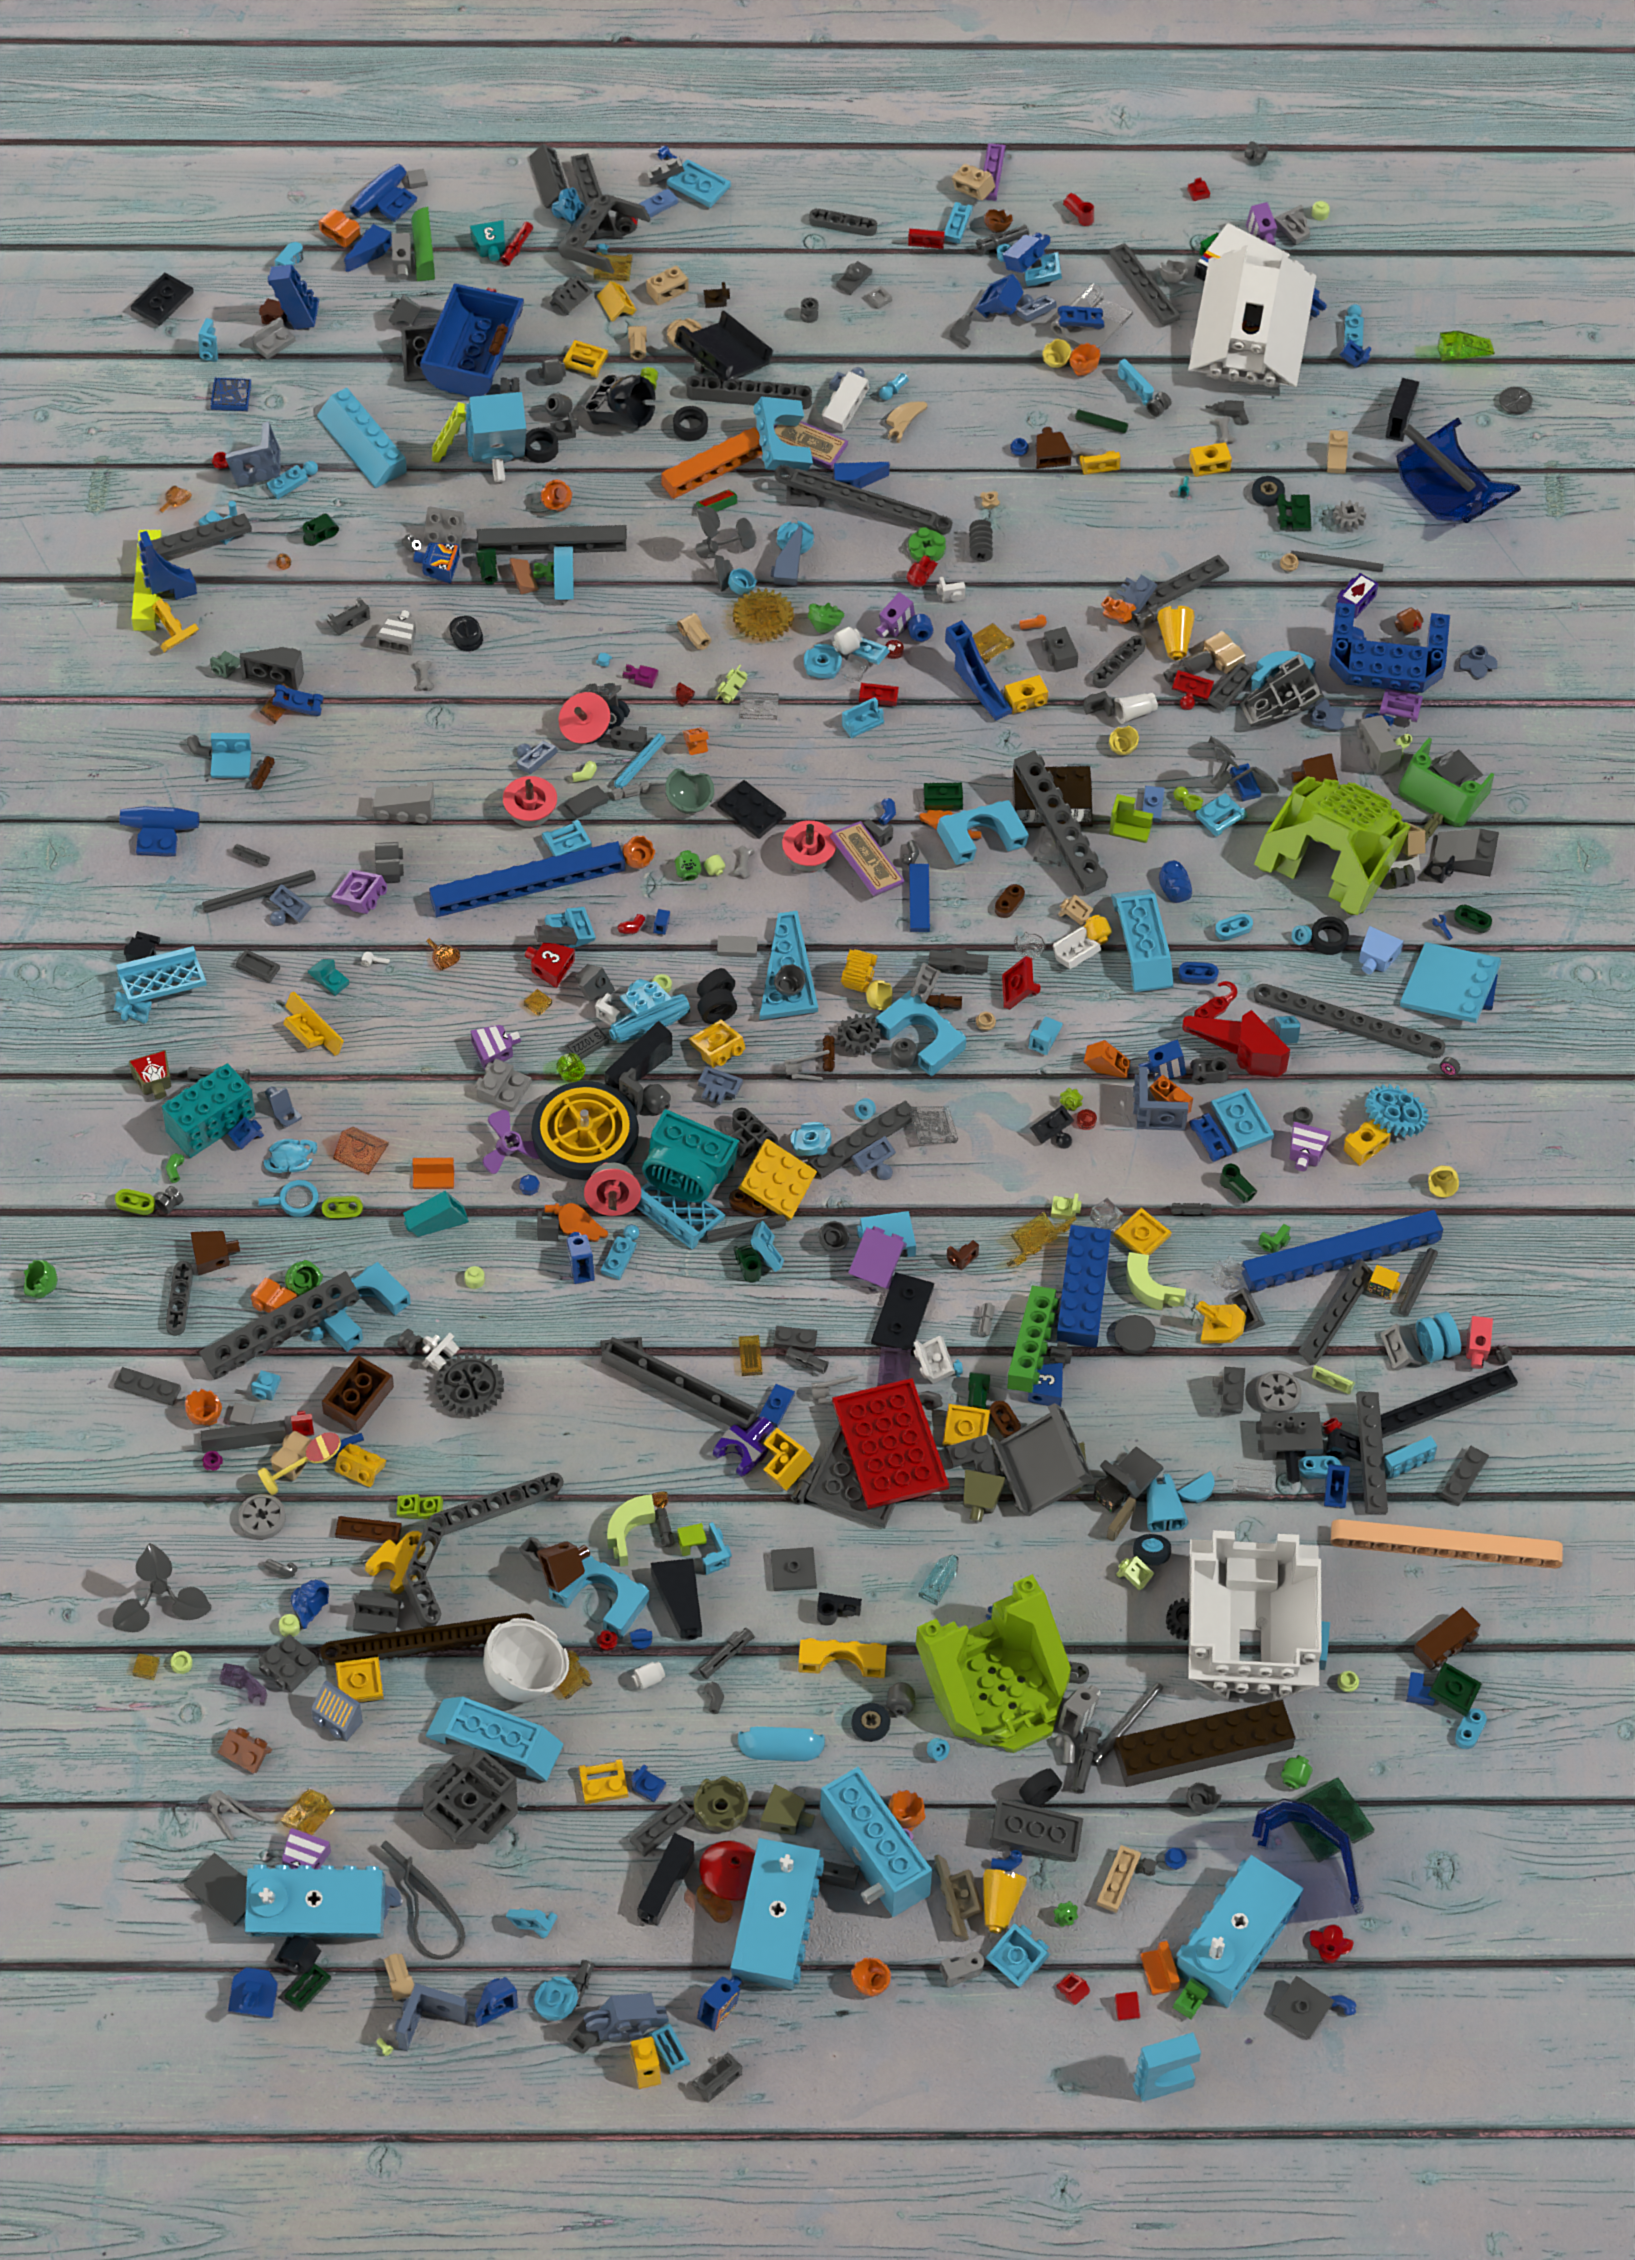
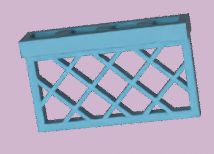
M194 946L116 965L118 980L123 987L129 1004L207 985L196 957ZM180 972L187 974L185 978L178 977ZM192 976L200 978V980L191 981L190 979ZM161 977L168 979L165 983L158 981ZM173 981L180 983L176 986L170 985ZM141 982L148 984L145 988L139 986ZM153 986L160 988L156 991L151 990ZM133 991L141 992L139 995L131 996Z
M649 1182L641 1187V1199L636 1206L638 1210L690 1249L695 1248L698 1240L725 1218L724 1213L706 1200L699 1203L701 1208H690V1202L673 1195L660 1196V1190ZM648 1190H657V1196H650L646 1192ZM661 1202H672V1207H665ZM675 1202H686L687 1208H676ZM676 1213H687L688 1219H681ZM691 1213H702V1219H691ZM705 1213L714 1214L716 1218L705 1219ZM692 1225H703V1229L698 1232Z

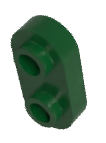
M1465 904L1459 905L1455 909L1454 919L1457 923L1479 933H1486L1491 929L1492 918L1489 914Z

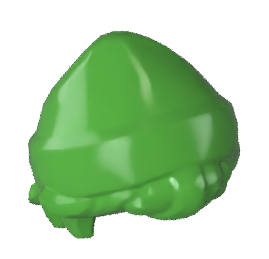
M813 603L808 607V618L815 630L821 634L834 630L844 618V612L835 605L832 607L830 603L824 606Z
M33 1260L32 1263H29V1268L24 1270V1294L38 1299L44 1298L53 1292L57 1286L58 1276L55 1267L44 1260Z
M308 1260L296 1262L287 1270L285 1284L287 1289L301 1296L319 1286L322 1282L323 1274L316 1265Z

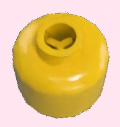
M1094 915L1085 921L1086 924L1083 927L1086 928L1087 937L1090 940H1094L1100 945L1109 941L1108 938L1112 934V929L1105 917Z

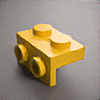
M349 1443L338 1454L334 1471L367 1487H372L375 1476L385 1467L386 1459Z

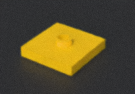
M1140 1208L1114 1232V1237L1132 1252L1150 1256L1171 1236L1172 1232L1144 1209Z
M948 1404L942 1445L950 1446L986 1435L990 1410Z
M378 1657L335 1663L338 1689L359 1703L384 1699Z

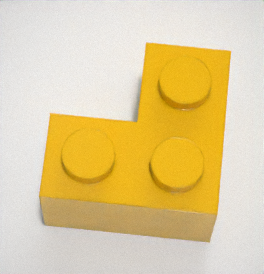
M778 1428L763 1443L771 1454L775 1456L763 1470L773 1482L785 1491L792 1486L814 1460L804 1447Z

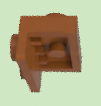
M241 1727L229 1729L217 1753L253 1774L257 1773L266 1754L271 1753L272 1748L267 1746L268 1743L261 1738L254 1739L249 1736L250 1732Z

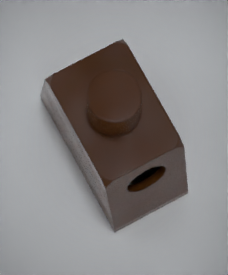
M1051 427L1043 428L1042 434H1038L1036 437V469L1071 466L1072 452L1062 432H1053Z
M1332 753L1304 759L1301 771L1291 773L1292 783H1299L1307 776L1314 777L1315 781L1323 782L1324 779L1338 781Z
M224 1231L190 1232L198 1276L229 1266L228 1254L240 1252L239 1241L226 1242Z
M564 1541L537 1551L547 1586L559 1593L582 1576L585 1572L582 1560L590 1556L589 1549L585 1545L578 1548L574 1544Z

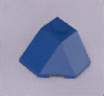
M506 1977L493 1979L485 1986L475 2013L477 2027L518 2008L517 1990Z

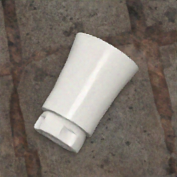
M1143 693L1136 696L1114 699V712L1121 724L1150 714L1158 708L1156 696L1153 693Z

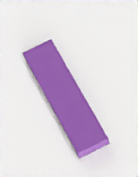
M988 143L983 171L992 174L995 188L984 200L997 201L1006 145Z

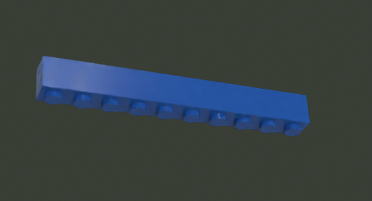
M608 842L604 845L588 847L584 850L569 852L556 857L552 856L524 865L512 866L499 871L495 870L491 873L475 875L471 878L455 880L443 885L439 884L429 888L430 900L437 918L625 871V859L619 842Z
M1434 1209L1245 1260L1242 1263L1241 1273L1250 1292L1255 1290L1261 1291L1266 1287L1280 1286L1288 1281H1298L1307 1276L1320 1275L1332 1269L1339 1270L1344 1266L1354 1265L1357 1260H1376L1384 1255L1397 1254L1402 1250L1416 1249L1428 1243L1435 1244L1441 1240L1444 1229Z

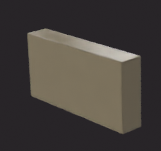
M1132 1497L1128 1498L1108 1527L1107 1539L1115 1541L1134 1513L1136 1500Z

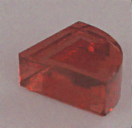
M679 682L676 687V699L684 707L695 696V691Z

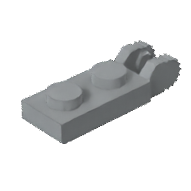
M923 963L912 986L913 989L910 996L914 998L918 991L924 993L921 1001L925 1003L928 996L931 995L941 971Z

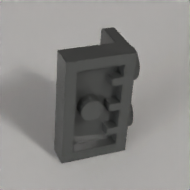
M579 276L574 279L569 278L563 284L564 288L562 290L558 288L551 295L553 299L549 303L553 305L556 302L568 315L593 290Z
M631 1068L620 1076L619 1092L630 1101L636 1115H638L643 1109V1087L639 1082L635 1081L636 1070Z

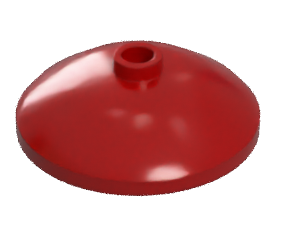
M720 1841L711 1845L705 1850L699 1863V1875L704 1886L712 1894L725 1900L740 1901L746 1899L756 1852L748 1845L737 1841Z

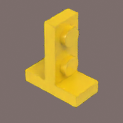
M162 598L153 604V610L171 636L160 646L164 653L198 632L199 628L195 623L182 630L180 621L173 617L170 606Z

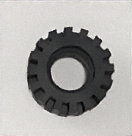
M1181 1598L1180 1602L1175 1600L1174 1604L1169 1606L1166 1624L1167 1629H1171L1170 1634L1172 1636L1176 1633L1177 1639H1180V1636H1184L1183 1640H1187L1189 1625L1181 1624L1177 1617L1182 1613L1189 1614V1598L1188 1602Z

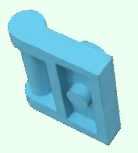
M1224 793L1197 810L1195 816L1217 837L1223 833V830L1237 821L1246 819L1248 814L1244 808H1240ZM1231 813H1234V815H1232V816L1229 817L1228 819L1224 820V821L1221 822L1220 824H1216L1217 822H1219V821L1222 820L1223 818L1227 817V816L1230 815Z
M578 819L572 821L570 825L551 832L546 831L542 833L544 842L555 857L592 847V843Z

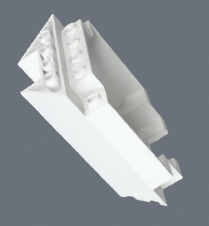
M1247 245L1243 246L1240 251L1235 252L1232 250L1224 253L1221 258L1213 257L1209 259L1188 370L1207 373V376L1213 379L1221 378L1232 382H1246L1251 385L1259 384L1266 387H1279L1280 384L1297 387L1316 275L1312 272H1306L1304 266L1297 260L1292 261L1289 259L1285 251H1283L1282 260L1246 255ZM1246 303L1264 306L1260 329L1256 334H1246L1242 330Z
M1213 1530L1211 1540L1190 1539L1188 1679L1227 1700L1229 1699L1230 1691H1236L1238 1693H1272V1701H1277L1319 1686V1661L1322 1653L1321 1559H1319V1546L1299 1545V1535L1278 1534L1276 1544L1234 1541L1235 1531ZM1240 1631L1261 1632V1662L1240 1661Z

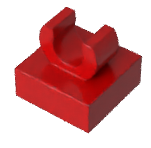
M1202 177L1196 178L1194 183L1188 184L1187 189L1193 201L1210 198V191L1205 180L1202 181Z
M304 1410L297 1411V1415L291 1416L292 1431H296L304 1436L314 1435L312 1414H306Z

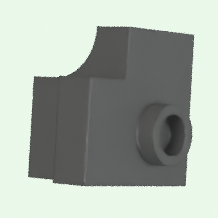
M403 294L401 299L397 298L392 306L394 311L388 321L394 325L398 321H406L412 325L421 310V306Z
M587 964L575 976L579 983L578 986L587 1001L592 1002L594 999L598 1001L607 993L611 995L615 991L603 967Z

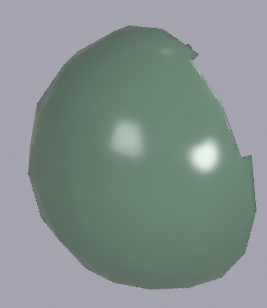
M677 768L668 775L665 783L666 798L671 806L686 814L703 811L712 802L715 794L714 783L710 776L705 773L693 775L686 773L684 769Z

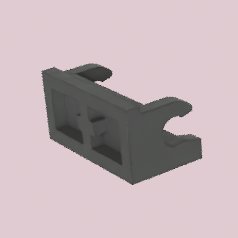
M361 598L356 599L358 603L354 607L337 616H334L332 613L328 614L327 623L338 636L370 619L369 606Z
M823 1861L822 1877H817L819 1882L855 1890L860 1866L849 1867Z
M727 2052L723 2059L702 2076L695 2078L692 2086L708 2103L742 2075V2065Z

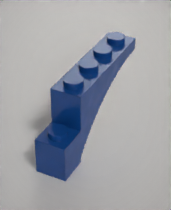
M140 532L141 541H138V546L142 552L140 553V559L142 564H144L141 565L144 576H146L143 577L145 587L150 588L152 595L168 590L170 594L173 593L175 600L197 594L196 582L190 568L184 569L165 560L153 548L148 532Z
M962 620L947 627L945 643L955 654L954 669L995 721L1011 714L1012 708L991 678L979 654L970 629Z

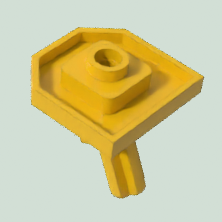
M1199 1301L1196 1305V1310L1205 1316L1200 1340L1202 1344L1232 1343L1243 1334L1246 1315L1236 1304L1209 1305L1204 1301Z

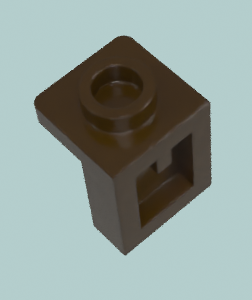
M721 282V289L703 290L705 308L727 307V299H730V290L726 288L725 282Z

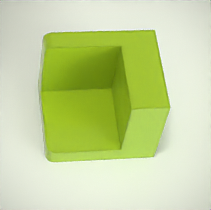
M702 1523L677 1528V1539L682 1557L691 1555L692 1546L707 1543Z

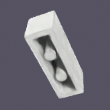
M850 371L846 377H842L839 384L840 387L837 391L833 392L831 402L822 411L824 424L841 432L845 431L870 389L868 379Z

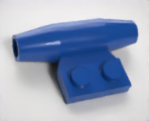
M396 164L379 174L360 192L350 206L352 214L356 217H361L378 206L381 214L396 222L417 202V197L404 187H397L406 175L405 168L400 164Z
M141 806L120 809L119 821L120 825L141 829L137 837V855L176 857L178 838L175 831L199 828L200 816L199 812L176 807Z

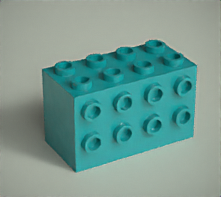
M228 1063L217 1067L213 1073L199 1079L196 1084L184 1089L179 1095L167 1100L161 1106L166 1133L189 1158H192L227 1135L244 1117L251 1119L256 1115L252 1089Z

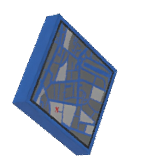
M215 377L211 410L248 411L252 385L251 379Z

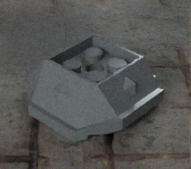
M485 1751L453 1756L423 1786V1814L456 1843L489 1844L518 1814L516 1777ZM468 1800L476 1801L474 1804L465 1803Z

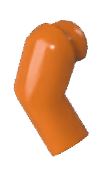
M1040 614L1036 618L1020 620L1019 624L1021 630L1043 628L1046 626L1047 621L1046 617Z

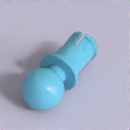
M901 372L895 379L888 381L887 386L881 387L879 390V397L886 401L891 399L893 393L897 394L899 389L909 382L907 375Z

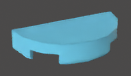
M1209 1471L1177 1491L1179 1498L1183 1501L1187 1500L1195 1503L1205 1501L1212 1494L1215 1485L1214 1476Z

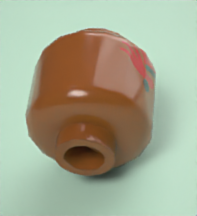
M1410 607L1399 612L1396 615L1397 621L1394 622L1398 632L1402 631L1405 635H1409L1420 630L1424 620L1418 609L1415 610Z

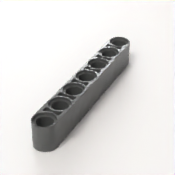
M696 375L690 376L686 380V394L691 400L755 405L761 397L801 401L803 410L809 409L812 405V389L807 385L731 379L722 382L717 377Z

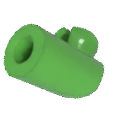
M172 1154L167 1162L166 1171L171 1183H176L180 1180L177 1167L184 1162V1157L181 1154Z

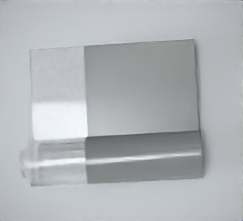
M1091 284L1070 306L1103 309L1102 320H1104L1105 327L1102 329L1082 326L1061 327L1059 326V316L1051 324V330L1058 337L1076 345L1090 343V345L1094 344L1097 348H1100L1133 315V311L1104 299L1102 288Z

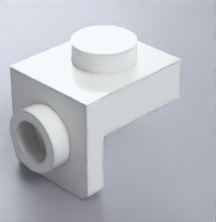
M939 577V584L936 585L937 595L941 596L943 603L965 600L966 587L964 582L946 585L944 577Z

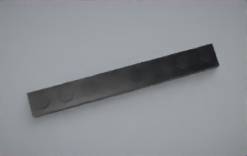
M1507 1365L1381 1414L1382 1438L1517 1386L1518 1381Z

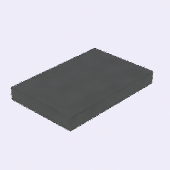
M213 1853L188 1879L184 1887L234 1927L246 1915L247 1878L216 1853Z

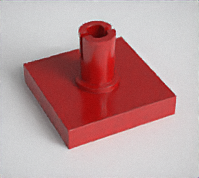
M1025 956L1002 974L1004 1008L1010 1010L1028 995L1036 996L1039 994L1041 986L1033 982L1032 958Z

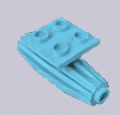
M656 981L646 983L644 986L630 990L620 996V1000L632 1012L613 1023L609 1034L613 1041L617 1040L619 1043L641 1038L656 1022L660 1021L667 1027L690 1013L689 1002L683 994L670 997Z

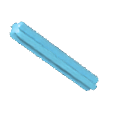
M660 733L655 735L614 781L616 788L620 787V789H623L622 787L631 781L665 743V736Z

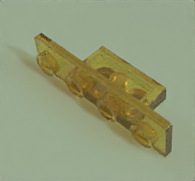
M1045 1212L1040 1213L1010 1235L1021 1250V1253L1006 1264L1008 1266L1013 1264L1019 1266L1027 1260L1025 1256L1029 1253L1032 1255L1043 1249L1041 1246L1043 1243L1047 1242L1049 1244L1057 1239L1058 1236L1056 1234L1061 1230L1063 1233L1068 1231L1070 1225H1073L1072 1222L1077 1220L1076 1217L1073 1216L1055 1228Z

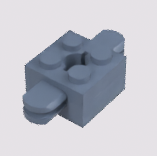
M652 1993L611 1995L598 2011L588 2012L583 2017L585 2023H587V2031H598L600 2041L609 2040V2042H616L621 2039L638 2040L650 2027H660L669 2021L665 2006L655 2007Z

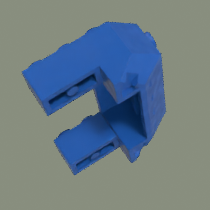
M1336 603L1329 666L1346 685L1423 693L1443 678L1446 667L1450 615L1431 613L1427 647L1352 639L1355 605Z

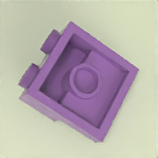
M351 869L331 898L334 903L348 905L354 912L367 914L370 909H375L378 898L386 894L387 884L382 875Z

